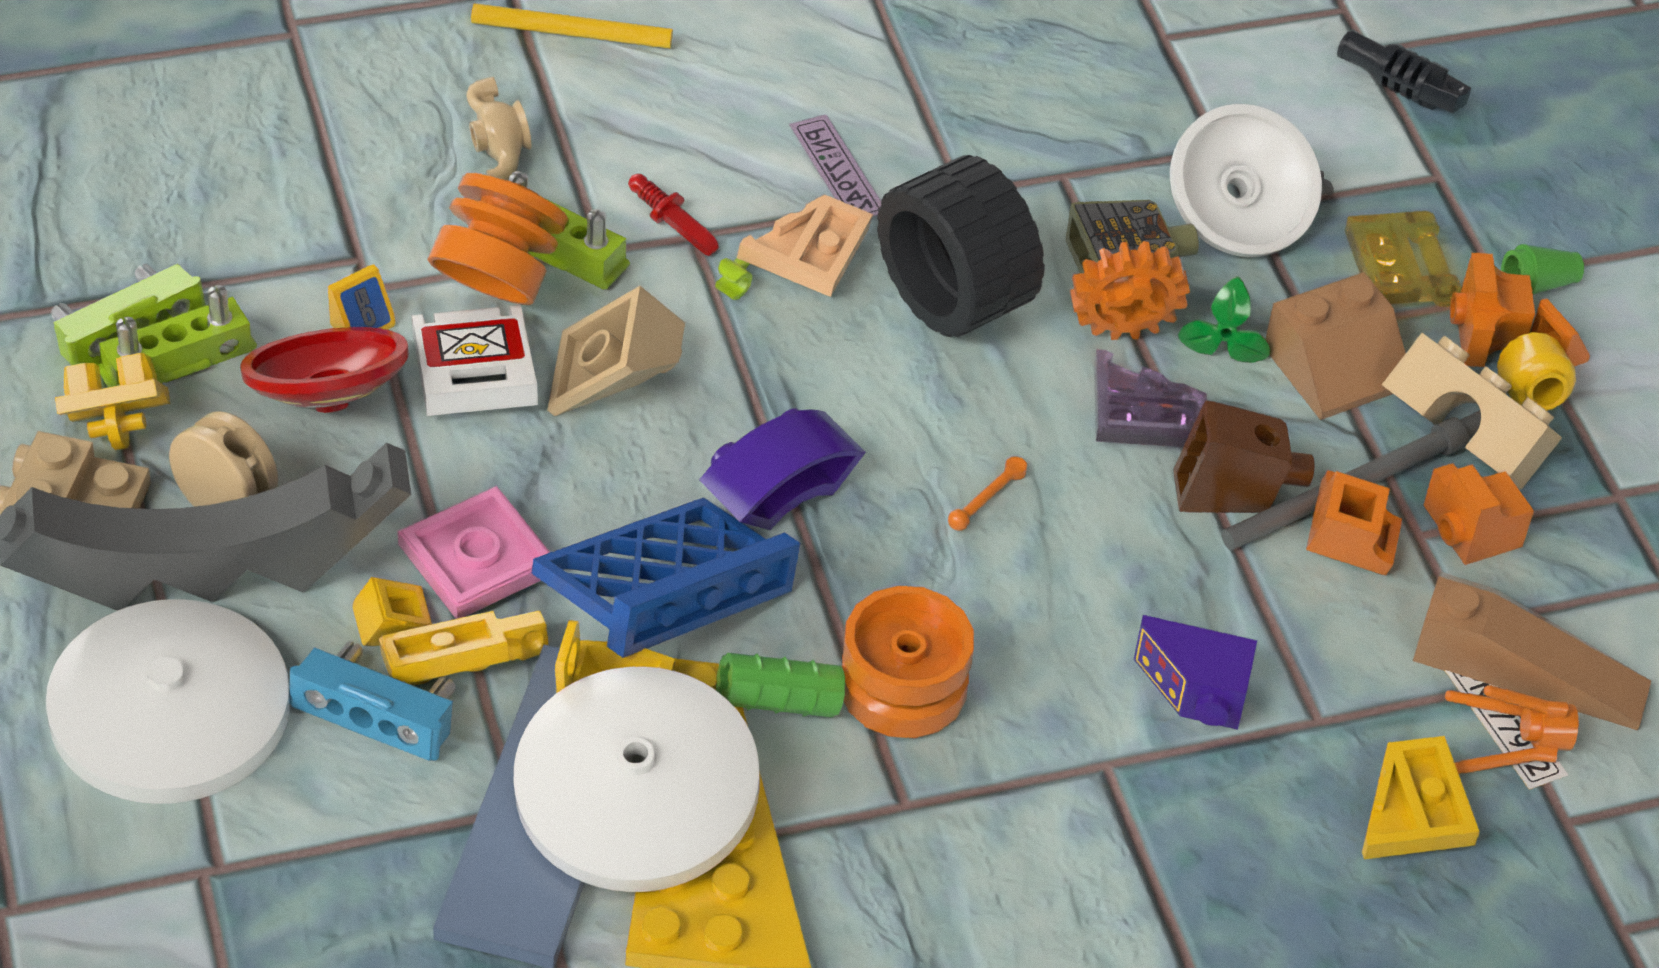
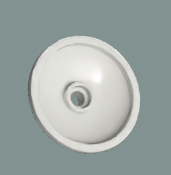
M1231 104L1205 113L1182 134L1171 159V191L1179 213L1186 224L1192 223L1195 226L1199 238L1222 252L1240 257H1261L1277 253L1294 243L1306 232L1318 211L1321 201L1322 180L1315 153L1304 135L1290 121L1269 109L1250 104ZM1228 184H1233L1239 189L1240 198L1233 197L1229 193Z

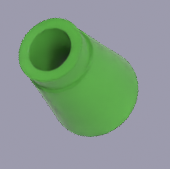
M1520 244L1514 250L1506 252L1502 260L1501 271L1509 274L1530 275L1532 294H1537L1580 282L1584 274V262L1578 252Z

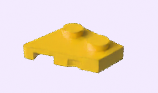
M1445 736L1388 742L1363 844V858L1372 859L1475 846L1480 831Z

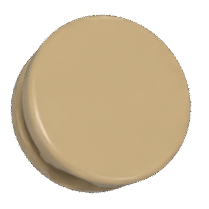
M222 411L209 413L197 421L194 426L178 434L171 443L169 461L173 476L180 490L193 506L236 500L278 487L277 467L268 446L247 422L231 413Z

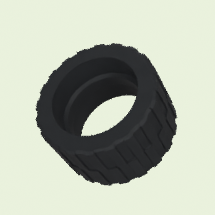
M963 155L890 189L883 196L877 216V233L883 260L886 263L889 276L898 289L903 301L911 308L913 314L933 331L940 332L941 335L947 337L963 336L1035 299L1036 294L1040 292L1045 264L1043 263V245L1039 238L1036 222L1032 218L1026 201L1017 191V187L998 167L989 164L987 160L978 156Z

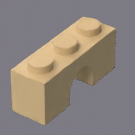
M1421 333L1382 385L1434 425L1441 423L1449 412L1459 405L1465 403L1478 404L1481 411L1480 426L1465 448L1498 473L1506 471L1515 485L1522 490L1562 438L1548 426L1554 419V416L1528 397L1522 405H1519L1506 395L1512 385L1485 366L1480 374L1473 371L1464 364L1470 354L1446 336H1443L1436 343L1424 333Z

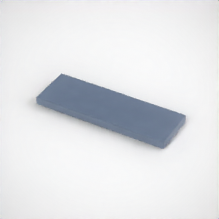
M543 645L433 927L434 940L546 968H554L585 883L554 866L535 847L520 820L514 789L515 757L524 731L540 708L557 693L555 664L560 648Z

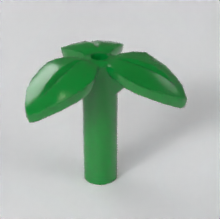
M1239 276L1229 280L1215 296L1211 310L1218 321L1216 325L1203 320H1194L1184 325L1178 333L1179 340L1186 347L1201 354L1212 355L1220 343L1224 341L1227 342L1231 359L1240 362L1254 363L1270 356L1269 344L1258 331L1239 329V326L1251 314L1250 296L1243 280Z

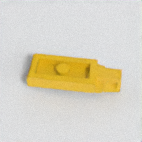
M540 610L503 619L496 618L494 611L382 635L379 643L381 656L389 676L407 684L419 685L441 676L463 671H480L490 665L516 659L524 661L540 655L543 645H548L546 622Z

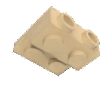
M38 431L31 445L20 444L16 450L12 467L15 479L11 487L0 486V515L6 507L14 505L31 487L85 503L140 509L151 484L150 471L146 467L95 457L93 442Z

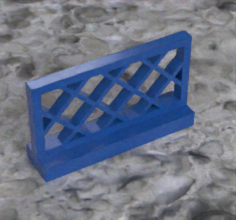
M703 497L533 559L531 574L609 629L607 647L624 658L642 651L644 648H650L792 592L801 543L785 532L765 539ZM702 520L712 528L688 524ZM659 538L676 541V544L651 541L647 539ZM683 542L716 546V549L683 545ZM724 548H732L739 550L731 552L724 551ZM613 553L634 556V560L603 555ZM641 557L675 563L674 565L641 561ZM682 563L693 564L697 566L684 567L682 566ZM571 569L591 572V576L567 573L564 570ZM598 573L630 577L632 581L598 577ZM639 579L652 580L654 582L649 584L640 583ZM600 596L614 597L613 605Z

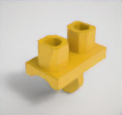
M136 353L116 358L120 385L103 389L100 369L97 364L82 363L64 367L65 395L55 397L57 414H67L72 422L104 416L102 420L87 422L89 437L97 438L108 435L114 450L128 448L129 431L146 429L147 424L143 412L126 415L125 412L171 404L168 387L157 380V374L151 357L145 353Z

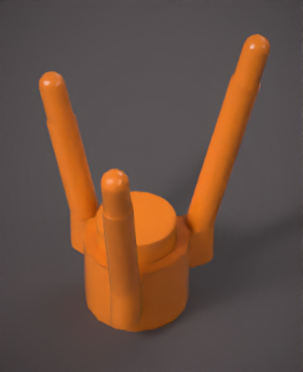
M1492 685L1485 686L1483 692L1486 696L1453 690L1445 693V699L1449 702L1520 716L1521 738L1523 741H1531L1534 747L1454 762L1458 774L1532 761L1555 763L1558 750L1570 751L1576 743L1579 721L1577 708L1573 704L1548 701Z

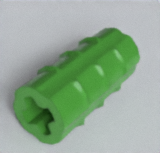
M727 653L722 656L718 666L716 691L734 707H743L747 711L750 709L774 711L775 714L779 712L802 714L803 717L807 715L834 717L839 714L843 705L845 674L840 665L816 663L814 660L810 662L788 660L786 656L781 659L759 656L758 653L755 655Z

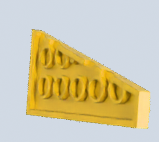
M675 658L673 671L691 676L716 690L719 663ZM735 707L747 724L743 707ZM760 770L758 803L753 819L741 841L727 857L706 873L683 884L662 890L635 892L626 947L625 966L639 968H811Z

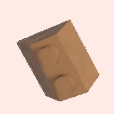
M1365 272L1273 303L1265 338L1270 347V357L1320 420L1393 394L1382 384L1406 353L1392 305Z

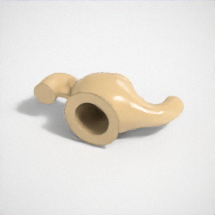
M489 77L471 84L466 94L468 104L476 112L478 118L476 121L469 122L470 135L476 152L486 150L491 158L498 161V166L487 170L486 175L509 181V176L517 170L521 148L531 149L530 129L519 100H516L512 106L494 100V97L499 95L495 78Z

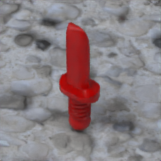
M636 173L630 177L628 181L630 190L636 193L642 201L653 209L649 214L653 221L658 224L664 220L706 256H710L718 250V242L710 231L681 208L685 201L683 196L678 192H674L669 196L652 181H648L647 177L643 174Z

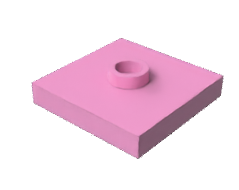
M497 486L398 531V545L456 619L466 617L541 581L531 574L533 559L550 553Z

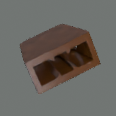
M1205 400L1173 469L1179 512H1263L1271 508L1282 484L1300 487L1310 486L1314 476V457L1312 454L1291 452L1287 424L1282 419Z

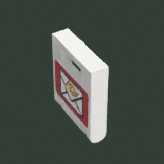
M521 305L509 306L508 316H501L499 307L433 313V323H426L423 314L412 315L413 338L427 416L538 405L537 380ZM506 374V380L452 385V379Z

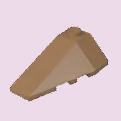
M1440 572L1413 658L1414 662L1443 671L1447 670L1503 689H1509L1548 701L1567 702L1568 704L1575 705L1579 713L1634 730L1639 729L1651 685V680L1496 588Z

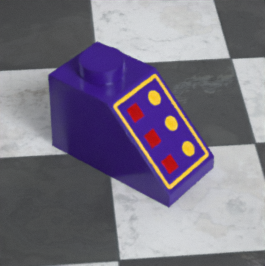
M1143 615L1134 661L1180 717L1197 720L1210 726H1223L1238 730L1258 640Z

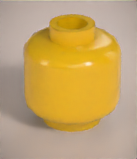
M1532 332L1520 335L1507 344L1500 353L1497 362L1498 375L1512 385L1507 393L1519 405H1522L1528 397L1546 411L1552 410L1564 403L1572 393L1576 383L1575 367L1558 340L1546 333Z

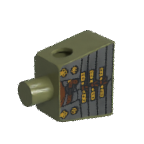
M1151 200L1071 203L1065 241L1080 273H1084L1082 262L1085 259L1098 262L1101 260L1099 250L1105 248L1112 254L1117 253L1122 242H1127L1130 250H1137L1143 241H1147L1153 253L1165 246L1169 250L1170 258L1196 255L1198 253L1199 239L1195 226L1190 223L1168 227L1157 203Z

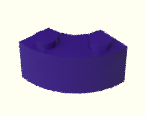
M792 408L781 416L753 429L737 442H729L721 446L712 456L711 466L699 481L739 522L771 530L785 514L802 502L817 496H833L865 455L866 451L825 411Z

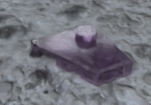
M1096 349L1094 360L1096 442L1184 447L1204 401L1207 400V394L1184 383L1171 382L1163 374L1143 367L1139 374L1112 363L1114 353Z

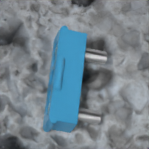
M348 641L336 656L314 647L300 666H292L290 668L289 704L291 707L428 761L439 759L440 747L451 731L453 701L448 699L456 688L451 679H448L446 682V677H440L428 692L356 664L363 655V649L358 643L354 645V641Z

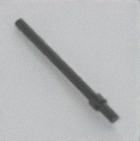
M1479 410L1460 420L1456 417H1451L1434 425L1430 434L1344 474L1377 483L1439 453L1446 456L1465 448L1469 443V439L1473 438L1481 422V411ZM1320 485L1222 530L1221 536L1225 546L1229 550L1237 549L1313 513Z

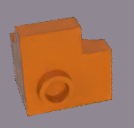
M1471 253L1461 293L1454 292L1452 294L1450 322L1451 324H1458L1461 348L1470 354L1464 364L1473 367H1484L1487 357L1491 353L1503 350L1512 340L1520 335L1530 333L1535 309L1530 275L1505 273L1494 265L1493 254Z
M1451 463L1433 469L1423 504L1437 524L1442 540L1448 546L1453 547L1464 565L1523 547L1534 513L1533 508L1506 471L1481 477L1473 464L1457 468Z
M1327 470L1320 483L1306 550L1386 576L1394 563L1402 518L1393 515L1386 509L1390 488L1338 471Z

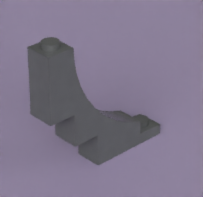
M386 442L368 460L363 461L351 476L324 465L299 479L268 491L236 500L186 508L138 509L104 506L60 497L31 487L14 505L6 507L0 515V566L117 611L125 608L153 580L213 602L247 570L304 593L411 495L405 450Z

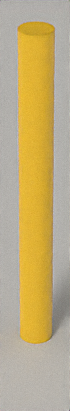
M476 3L473 4L471 23L668 49L671 48L673 29Z

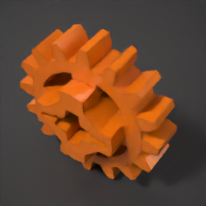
M1143 241L1137 250H1130L1128 243L1122 242L1119 252L1114 254L1103 248L1099 250L1100 261L1095 262L1085 259L1082 262L1084 273L1073 274L1072 277L1074 289L1070 290L1074 312H1077L1079 324L1081 326L1090 324L1092 334L1095 336L1103 333L1105 330H1109L1111 340H1117L1122 333H1130L1132 339H1139L1140 330L1146 328L1156 334L1160 332L1158 325L1160 321L1174 323L1177 320L1175 309H1185L1188 305L1185 294L1190 293V288L1179 256L1170 258L1169 250L1165 246L1157 249L1154 253L1151 252L1149 242Z

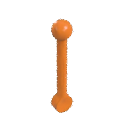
M1016 456L1008 458L1005 463L1004 472L963 509L951 511L948 516L949 526L957 531L966 529L970 523V517L1009 481L1021 480L1025 477L1027 471L1026 461Z

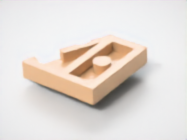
M824 194L806 204L802 211L789 213L776 220L771 232L756 240L751 235L743 238L739 245L737 258L831 297L869 230L873 214Z

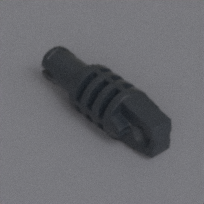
M1351 30L1343 36L1338 46L1337 57L1373 74V79L1376 80L1378 85L1388 87L1390 91L1400 93L1402 97L1412 99L1414 103L1431 110L1439 107L1454 113L1467 104L1471 87L1448 74L1449 70L1434 61L1431 62L1422 55L1418 56L1416 52L1406 50L1400 44L1385 46L1355 30Z

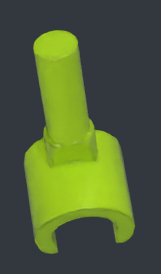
M729 258L722 259L718 267L719 274L722 277L716 281L715 288L733 300L740 299L748 291L752 282V274L746 270L750 263L738 258L734 261Z

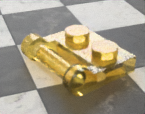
M1429 211L1348 216L1345 234L1359 273L1365 272L1390 304L1433 301L1439 307H1449L1452 294L1454 292L1461 293L1462 285L1457 276L1451 274L1437 237L1439 225L1433 213ZM1408 238L1418 244L1429 275H1421Z

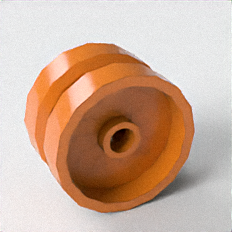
M894 586L875 591L857 603L846 621L844 652L841 664L845 674L844 703L848 712L866 728L889 737L918 738L937 733L957 719L967 699L969 671L974 651V629L964 610L945 595L924 587Z

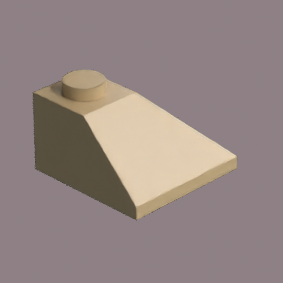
M638 286L564 329L561 335L547 411L553 416H558L637 386L659 373L670 371L679 363L682 354L681 346L685 322L643 287Z

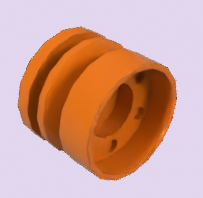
M479 173L464 174L458 185V190L465 198L456 197L453 199L449 209L453 215L467 224L468 227L457 225L442 226L428 256V262L442 274L478 292L515 304H533L547 270L528 251L545 254L555 252L558 242L551 234H560L564 231L568 222L566 213L555 204L520 184Z

